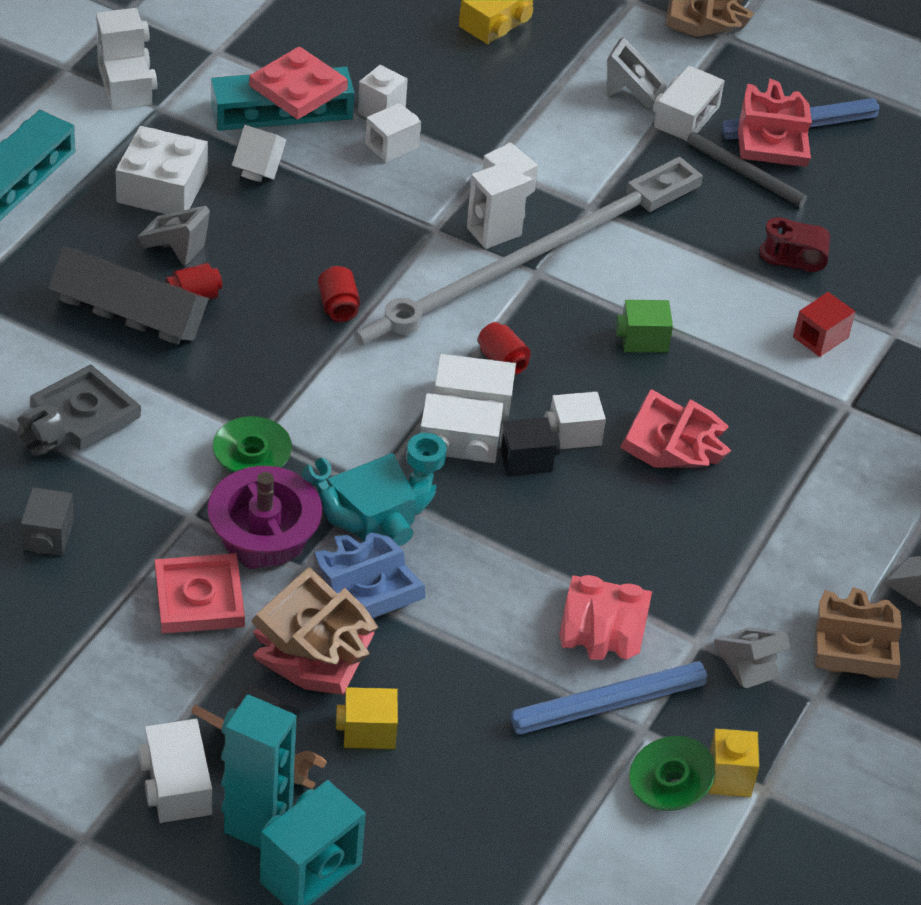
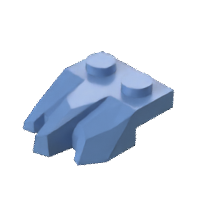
M371 532L366 536L365 542L358 543L349 535L334 536L338 547L337 552L331 553L326 550L314 552L324 581L337 594L346 588L367 609L372 619L390 611L407 607L409 604L426 598L425 585L405 565L404 551L388 536Z

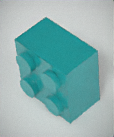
M329 780L315 790H307L291 809L282 816L275 815L263 827L261 831L260 883L284 905H311L362 864L366 813Z

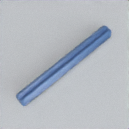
M869 98L810 107L812 120L810 128L876 118L878 110H880L879 104H877L876 99ZM740 118L722 122L721 134L724 140L739 139L738 126Z
M699 661L513 710L510 718L511 724L516 734H524L702 686L706 683L707 672Z

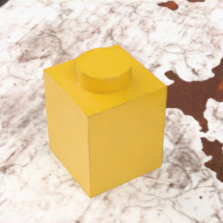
M346 687L345 705L336 706V730L344 731V748L395 749L398 725L397 689Z
M715 728L710 753L714 759L716 774L714 783L708 793L751 797L759 770L758 732Z

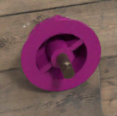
M274 466L249 467L228 475L216 485L208 501V518L213 530L221 538L229 554L237 553L239 562H242L249 569L283 565V563L295 559L296 556L301 554L307 540L317 530L322 517L321 500L312 484L293 471Z

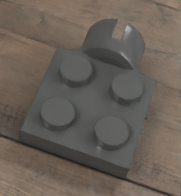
M90 364L30 395L31 409L17 418L19 422L17 434L26 450L35 447L30 450L31 454L35 456L46 455L59 448L62 444L68 443L81 450L140 418L141 405Z

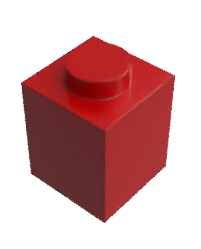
M827 292L799 310L793 338L821 357L849 338L856 311Z

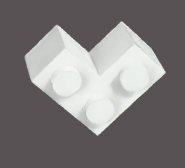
M137 8L97 12L98 69L111 109L152 105V90H157V77L154 69L149 70V52L147 48H144V42L150 40L147 21H141Z

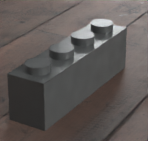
M65 246L61 249L48 289L60 293L58 300L77 307H80L81 302L93 305L91 312L109 319H113L114 314L126 318L124 325L146 332L149 326L159 330L158 338L175 344H179L181 339L194 341L209 298Z

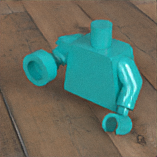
M419 433L414 435L408 441L406 451L407 463L414 469L410 473L409 481L393 453L330 478L328 477L331 474V465L327 459L320 457L315 461V466L320 476L316 475L312 466L308 464L302 471V477L310 482L312 486H316L322 509L331 525L350 533H355L363 542H365L366 536L373 532L388 536L398 546H401L413 537L414 531L411 525L414 523L415 516L423 512L436 493L437 484L432 485L434 477L432 472L439 470L444 465L447 447L444 440L435 434Z

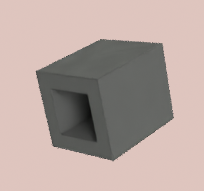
M32 488L21 521L23 550L38 554L63 556L74 522L73 493Z

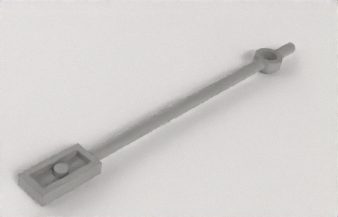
M678 157L628 182L627 196L418 301L408 298L391 300L385 307L384 318L354 333L355 340L359 345H364L389 331L401 335L414 333L421 326L423 314L638 205L651 212L700 187L703 175L684 159Z

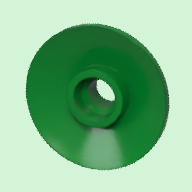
M258 416L240 417L227 422L217 431L213 440V453L216 460L231 473L255 466L282 468L289 460L292 451V442L288 432L277 422Z
M668 736L657 739L646 745L636 755L631 764L629 779L632 790L643 804L653 809L675 811L687 808L700 801L711 789L716 774L714 759L707 747L693 738ZM674 779H680L676 782H671Z

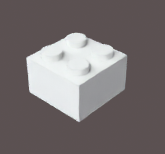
M140 126L116 168L117 203L163 214L190 209L208 174V141Z

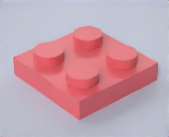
M299 46L249 76V86L296 119H300L346 91L348 79Z
M237 553L155 559L161 634L245 627V613Z

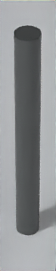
M695 132L688 136L686 141L688 145L794 205L802 207L806 202L807 195L708 139Z

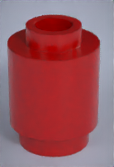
M209 263L174 271L172 276L165 278L166 283L209 298V300L218 298V290L223 288L218 269H212Z
M333 266L322 272L318 277L317 283L324 311L332 320L337 322L353 319L358 314L360 298L352 271L346 267Z
M492 322L479 333L477 342L480 345L481 353L488 360L516 363L514 375L520 374L527 368L531 350L507 325Z

